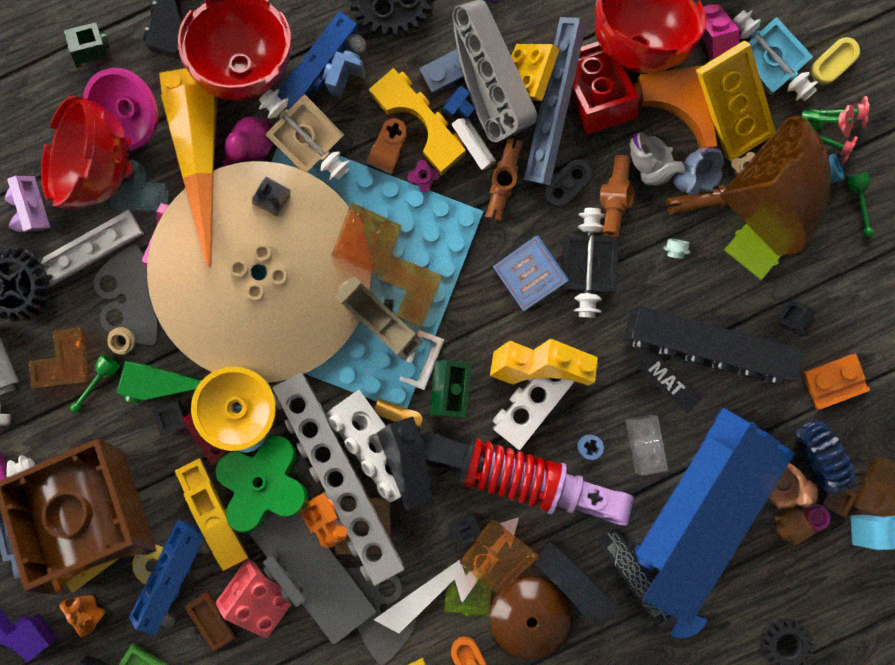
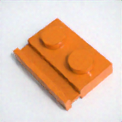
M851 354L802 372L810 395L814 399L815 408L818 410L870 391L866 385V378L856 354Z

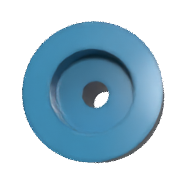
M836 154L829 155L831 183L844 179V171Z

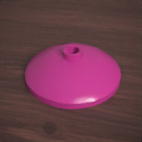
M109 68L96 73L87 83L83 97L98 103L119 120L124 129L125 136L131 140L130 150L144 146L153 137L158 124L157 104L151 90L140 77L122 68Z

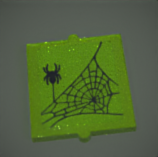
M469 562L468 565L461 564L465 575L475 566L472 562ZM479 567V570H476V584L463 602L461 601L455 580H453L446 587L444 611L464 613L465 616L469 614L489 615L493 567Z

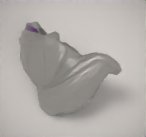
M642 132L634 134L630 142L631 158L635 167L641 172V180L646 185L660 186L667 183L676 173L685 172L682 161H673L674 159L671 154L673 147L666 146L656 136L648 137Z

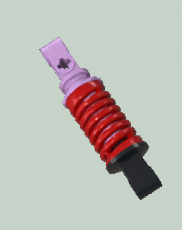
M427 433L424 442L426 464L458 473L457 485L459 486L464 485L474 488L479 479L478 489L480 491H485L488 484L489 494H495L498 487V495L503 498L508 490V499L514 501L517 494H519L518 502L521 504L526 503L527 498L530 497L529 505L531 507H535L537 504L541 510L547 511L548 514H552L556 507H560L562 509L565 508V511L571 514L574 510L603 518L614 524L628 525L634 501L633 496L584 482L583 476L580 475L574 477L566 474L567 466L564 463L560 464L550 460L544 462L543 458L538 457L534 459V456L531 454L524 456V453L521 451L514 453L512 448L504 450L502 445H496L493 449L491 442L482 443L480 438H477L475 435H472L467 445L435 433ZM591 494L594 495V500L597 501L595 505H592L591 499L588 498Z

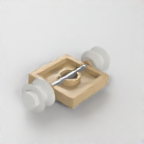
M269 89L259 99L262 103L259 109L267 108L270 111L269 119L279 116L280 120L265 135L300 170L308 172L321 159L323 162L321 163L320 171L328 170L331 173L329 180L333 177L339 180L349 170L346 166L349 160L342 162L339 159L340 151L330 154L329 150L344 134L306 95H303L288 110L286 109L288 98L281 100L278 97L279 89L274 92Z

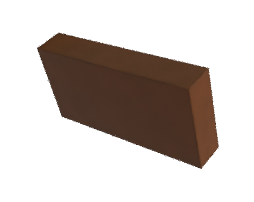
M208 590L186 604L184 608L214 653L237 638L238 635L229 621L223 618L215 603V599Z

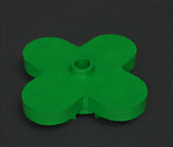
M280 436L266 439L253 458L240 452H229L219 460L216 466V477L221 485L234 492V496L226 511L227 522L234 530L242 533H251L263 524L267 514L270 512L285 518H292L298 516L305 509L308 502L307 491L301 483L292 479L289 475L296 461V449L287 439Z

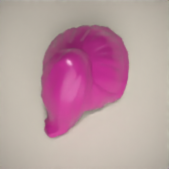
M253 116L240 119L225 140L224 152L226 158L223 161L224 167L242 163L244 160H264L274 145L265 135L273 127L272 124L265 118H255Z

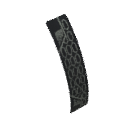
M613 529L598 540L621 573L654 625L657 626L671 617L670 614L642 600L653 582L642 565L637 562V558L617 529Z

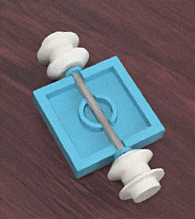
M743 10L732 21L741 32L739 39H747L752 35L748 43L751 44L763 88L771 95L787 80L789 82L793 80L788 85L787 91H795L798 94L796 101L800 98L804 101L817 91L814 85L818 81L811 83L807 79L809 72L798 75L797 71L813 56L777 17L763 30L759 31L757 29L760 27L761 19L754 21L750 17L753 11L751 10L746 13Z

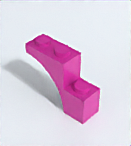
M719 4L703 7L706 13V28L702 38L710 61L739 44V29Z

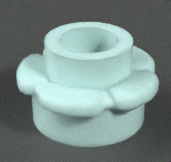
M668 239L667 246L663 248L668 251L669 257L683 259L684 254H690L691 252L688 250L689 242L679 239Z

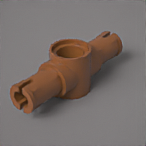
M512 138L506 139L502 159L498 161L496 170L493 173L489 192L492 195L487 213L485 214L486 218L492 220L493 213L496 211L494 220L502 222L507 199L511 198L512 190L517 182L519 169L517 162L523 146V142L517 140L513 149L514 139ZM507 174L512 182L508 186H501L497 182V176Z
M626 155L615 156L612 177L609 178L608 184L602 185L600 191L601 206L606 212L603 234L607 237H619L622 215L626 213V209L632 207L634 202V189L628 180L631 159Z

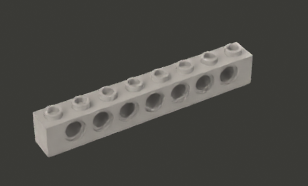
M300 372L272 387L275 392L276 407L279 410L283 408L288 417L284 419V422L291 434L296 433L300 441L296 444L303 458L308 457L313 466L309 468L316 483L321 481L325 489L322 494L325 493L326 497L331 499L335 505L338 515L335 519L337 525L344 526L347 529V534L350 538V541L347 542L348 547L354 557L359 555L363 563L360 570L367 582L371 580L375 586L403 571L405 566L334 429L330 426L328 418L306 375ZM302 398L305 401L306 407L302 413L296 414L292 410V403L294 400ZM310 422H314L318 426V433L313 438H308L304 433L305 426ZM323 446L327 447L331 452L330 459L325 463L317 458V451ZM333 471H339L344 477V481L339 487L333 486L329 481V476ZM345 496L355 498L356 508L353 511H346L342 507V499ZM359 520H363L369 525V532L364 536L358 535L354 530V525ZM372 545L380 547L382 557L378 560L370 559L367 555L368 547Z

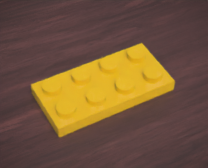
M743 41L696 70L724 156L727 160L731 162L734 158H738L766 141L776 132L751 44Z

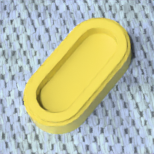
M842 38L834 43L813 63L811 67L813 80L818 81V84L827 85L836 80L858 59L860 55L858 43L851 38Z

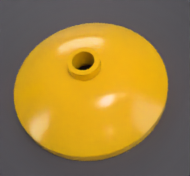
M224 367L210 373L200 382L193 395L191 413L197 431L208 443L223 450L237 451L257 444L267 435L275 419L276 402L269 384L259 374L243 367ZM236 402L242 406V410L239 413L233 410V405Z

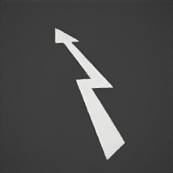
M519 517L500 523L503 533L467 575H465L461 562L458 560L374 620L400 633L453 580H455L461 601L463 602L478 581L477 578L482 575L483 570H486L505 541H507L510 549Z

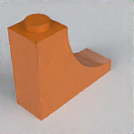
M702 66L639 75L636 83L633 84L639 96V107L661 108L675 114L690 127L697 139L699 148L717 147L714 123L696 72Z

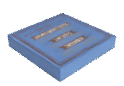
M538 235L493 266L523 311L569 280Z

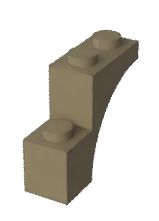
M354 275L350 280L341 284L338 293L334 297L403 361L423 342L415 332L389 310Z

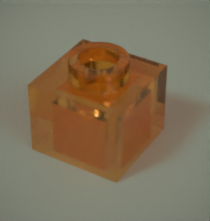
M792 507L774 517L778 523V526L775 528L784 541L788 540L797 545L815 534L800 509Z

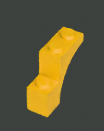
M549 339L534 350L508 341L494 351L490 376L513 385L528 379L557 378L589 386L595 382L598 357L553 339Z

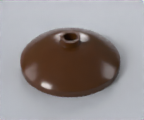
M525 576L508 582L498 591L490 608V626L496 641L508 653L519 658L537 659L553 653L565 641L571 626V611L566 597L556 585L544 578ZM529 618L537 620L534 626L527 625Z

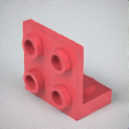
M249 559L244 561L215 602L225 620L263 638L270 636L292 604L288 603L281 594L282 587L279 583L264 576L256 563Z

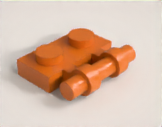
M325 493L309 501L300 514L310 533L315 532L320 545L324 548H332L346 538L347 529L344 526L336 525L334 521L337 518L335 505L331 499L326 497Z

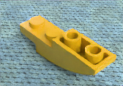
M199 458L175 470L184 490L183 495L221 569L225 571L249 559L236 530L227 522V510L222 505L203 461Z

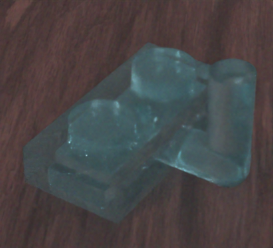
M135 160L129 161L132 163L134 183L121 182L119 189L111 196V209L116 211H157L161 203L168 205V184L145 183V167Z

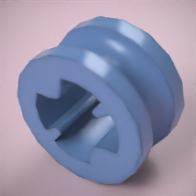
M585 435L578 441V451L584 458L594 460L602 455L604 445L597 436ZM590 440H595L596 452L591 451L590 455L586 454L587 449L584 447V444L586 442L591 443Z

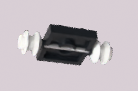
M585 208L584 213H579V216L584 218V224L579 225L578 228L586 232V235H563L562 271L569 280L561 285V289L583 290V293L586 294H579L574 298L580 302V307L575 309L574 312H579V317L595 318L596 313H601L600 310L596 309V303L602 301V299L598 295L591 293H594V291L616 292L619 237L597 236V233L603 231L604 226L600 224V219L604 218L606 214H602L599 208Z

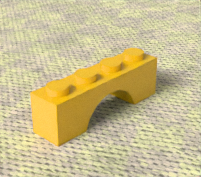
M393 68L369 89L370 96L388 116L395 113H409L423 122L428 132V140L423 150V155L442 176L466 154L465 144L456 132L452 135L446 128L448 123L439 112L434 114L428 108L430 102L421 92L416 94L410 87L412 82L404 72L398 74Z

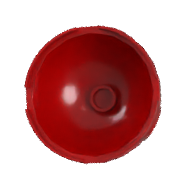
M205 0V3L193 13L191 10L187 13L179 29L178 47L181 61L191 78L209 94L225 100L241 101L264 95L283 77L291 57L292 35L288 22L282 12L279 13L269 4V0Z
M597 0L595 6V35L600 46L612 58L615 64L622 65L634 72L658 73L661 70L681 64L695 49L706 28V13L700 1L696 5L693 0Z
M78 96L66 98L58 107L49 128L56 129L52 145L44 144L41 165L42 188L45 198L54 202L52 203L53 206L67 209H83L102 203L110 198L119 189L123 178H129L132 172V163L129 162L131 140L125 136L124 129L119 120L98 103Z

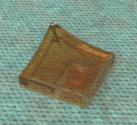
M874 455L853 503L857 509L884 517L895 515V461Z
M491 519L459 563L496 595L502 597L517 577L537 560L539 555L511 534L500 523Z

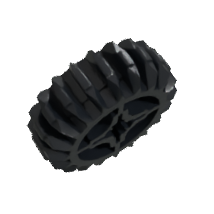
M8 248L0 252V318L9 319L12 322L28 321L32 317L41 315L40 311L48 308L45 301L53 299L48 292L55 288L49 285V280L54 276L51 274L47 275L46 273L50 266L42 264L43 257L35 256V252L31 250ZM14 263L22 266L20 270L12 271L9 267ZM14 299H23L25 303L18 306L13 301Z

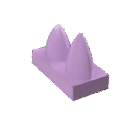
M13 176L9 178L8 183L10 187L4 200L15 205L17 213L11 219L8 227L17 232L44 231L50 228L35 176Z

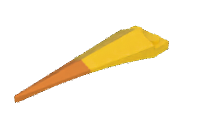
M186 68L159 73L162 91L161 98L205 264L210 268L212 265L213 170L218 97L209 94L191 78Z

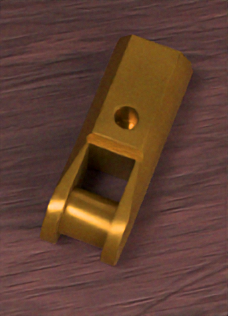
M378 399L374 411L381 420L394 423L413 416L418 430L421 428L423 419L420 413L383 399Z

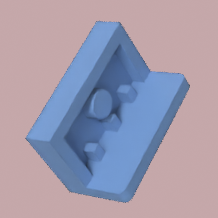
M336 51L332 64L328 63L326 65L323 79L326 80L325 84L330 96L341 99L349 74L365 79L366 71L359 55L350 51H344V54Z

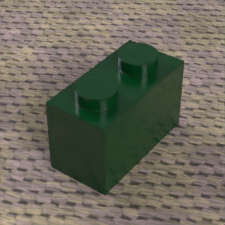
M450 360L435 361L430 416L466 419L472 363Z

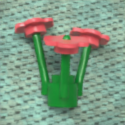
M864 96L862 98L861 104H857V109L847 105L846 109L803 110L802 117L819 132L823 131L824 123H838L839 128L844 133V137H849L853 128L854 115H856L857 120H862V128H866L868 124V97ZM819 135L824 144L841 150L840 156L844 157L841 165L844 166L849 155L854 152L853 147L858 137L855 136L852 142L846 141L843 145Z

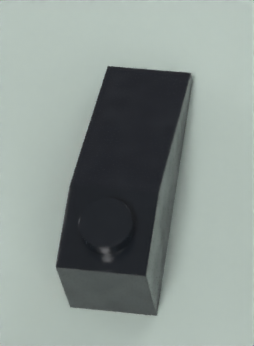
M414 417L388 424L378 431L377 435L406 511L431 502L432 497L424 444Z

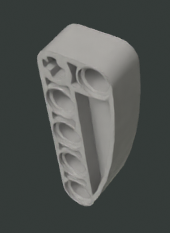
M475 0L455 7L453 10L454 33L468 91L486 136L492 142H499L532 126L537 120V112L487 4L483 0Z

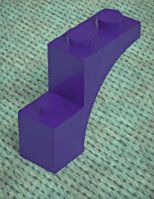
M0 608V644L17 652L26 662L32 660L58 640L39 613L32 618L26 615L13 625Z

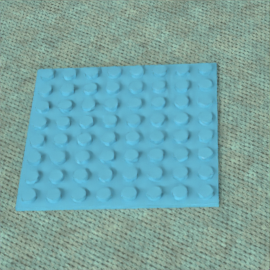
M277 147L272 162L298 168ZM339 156V159L342 162L349 160L347 158ZM320 159L307 173L320 179L332 188L345 201L359 222L369 250L371 264L369 291L383 304L385 299L394 300L392 312L413 332L418 334V331L421 330L436 336L483 211L430 190L428 192H421L417 185L349 160L346 164L349 170L339 180L335 177L329 180L331 173L328 170L320 171L321 163L323 162ZM256 264L251 269V275L255 280H263L267 275V269L262 264ZM360 321L347 342L331 358L304 374L353 393L360 390L364 397L374 401H378L380 398L403 408H408L415 386L400 381V377L403 376L418 382L433 341L420 337L423 342L414 350L416 354L412 363L407 362V359L403 361Z

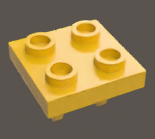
M516 44L512 52L513 62L532 101H542L560 50L553 44Z

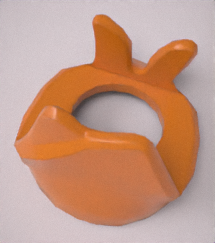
M94 595L68 598L59 605L67 621L74 626L80 638L91 634L105 614V610L97 607Z

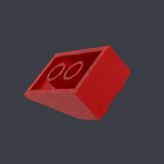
M598 41L582 46L570 96L586 134L588 135L638 118L639 96L623 66L615 64L612 58L603 51Z

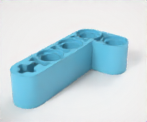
M875 515L850 516L853 545L877 550L895 549V515L886 517Z

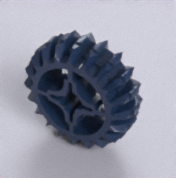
M816 420L803 425V427L797 430L796 443L798 444L801 456L809 472L824 491L831 494L840 493L855 483V473L850 457L847 455L841 441L836 437L835 432L831 431L828 425Z

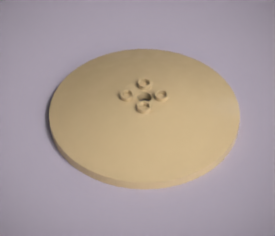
M251 161L236 163L213 171L212 265L210 268L205 264L186 188L172 201L161 217L152 237L147 263V281L151 302L161 326L172 342L188 358L210 372L224 367H243L256 372L267 383L287 380L300 372L303 374L307 373L331 358L347 342L360 322L334 296L338 293L341 284L350 280L353 275L368 290H370L371 264L366 239L359 222L345 201L332 188L313 175L292 166L273 162ZM265 177L291 190L290 196L277 217L252 204V198ZM262 264L266 267L267 275L263 280H255L252 277L251 269L254 265Z

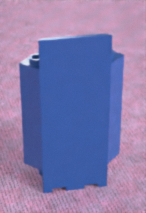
M725 408L718 411L714 418V424L700 445L701 448L641 546L637 544L635 547L638 563L653 571L654 567L660 570L642 600L689 625L693 622L795 454L789 448L781 445L770 434L757 428L758 426L753 422L748 423Z

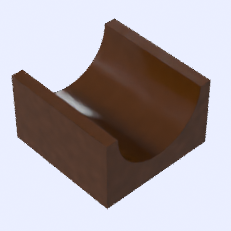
M97 438L0 481V510L24 591L56 595L65 591L63 584L67 580L90 568L116 559L134 555H148L157 551L124 450Z

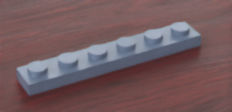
M560 17L554 45L560 50L541 101L524 180L546 185L551 184L587 21L581 18Z

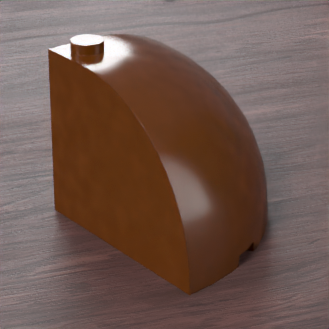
M802 116L788 117L719 195L778 256L793 255L800 252L816 232L825 214L831 192V167L823 141L813 126Z

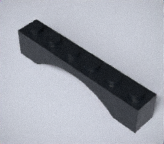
M154 0L151 5L150 26H146L143 35L145 45L151 52L181 59L178 47V34L183 22L181 0Z

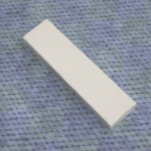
M130 210L123 212L43 257L42 264L50 266L46 271L47 275L51 274L54 276L49 280V285L53 286L144 235Z

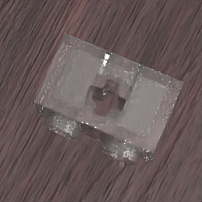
M646 415L625 419L635 472L643 476L668 471L658 416Z

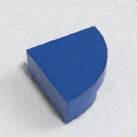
M696 615L691 625L676 618L671 635L677 638L691 637L705 626L707 619Z

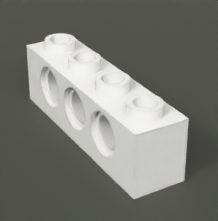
M549 378L528 379L530 382L523 390L519 387L509 399L513 403L507 411L502 408L493 419L495 423L493 429L520 450L574 381L565 379L551 381ZM535 387H541L545 392V397L541 402L536 403L531 399L530 394ZM520 408L528 412V419L522 424L516 423L513 419L514 412Z
M358 390L327 412L326 416L330 426L339 432L344 439L348 451L355 454L360 461L364 473L371 476L376 483L380 495L390 503L400 498L401 495L393 474L389 475L385 470V465L389 466L377 435V432L386 426L360 390ZM352 420L359 424L360 431L354 428ZM369 443L375 446L376 453L370 450Z

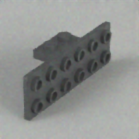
M270 512L267 514L263 524L256 531L249 533L267 557L263 562L266 566L264 568L266 575L272 581L276 580L282 587L281 594L288 603L293 602L296 607L301 603L332 644H336L376 613V608L332 550L320 545L315 532L310 533L301 514L296 517L285 518Z

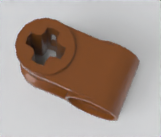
M393 118L384 123L377 141H375L370 151L367 164L387 173H393L407 137L406 126L402 121ZM395 127H399L401 136L396 135L394 139H391L388 130H394Z

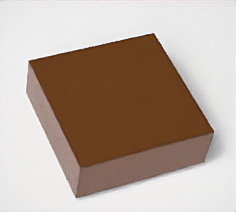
M848 488L835 494L825 491L819 504L846 518L858 493Z

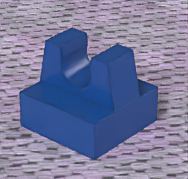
M460 86L441 111L449 117L455 112L463 118L469 117L475 109L465 100L470 92Z

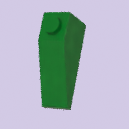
M125 361L117 393L125 395L124 400L141 404V400L196 390L203 379L134 361Z

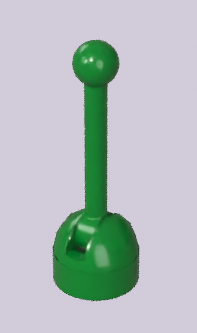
M865 172L847 176L848 188L852 192L858 193L865 227L863 235L866 238H871L874 235V230L870 227L863 193L870 184L869 174Z
M105 354L99 357L95 364L97 375L78 401L71 404L70 410L73 413L80 412L82 403L102 377H112L120 368L119 363Z

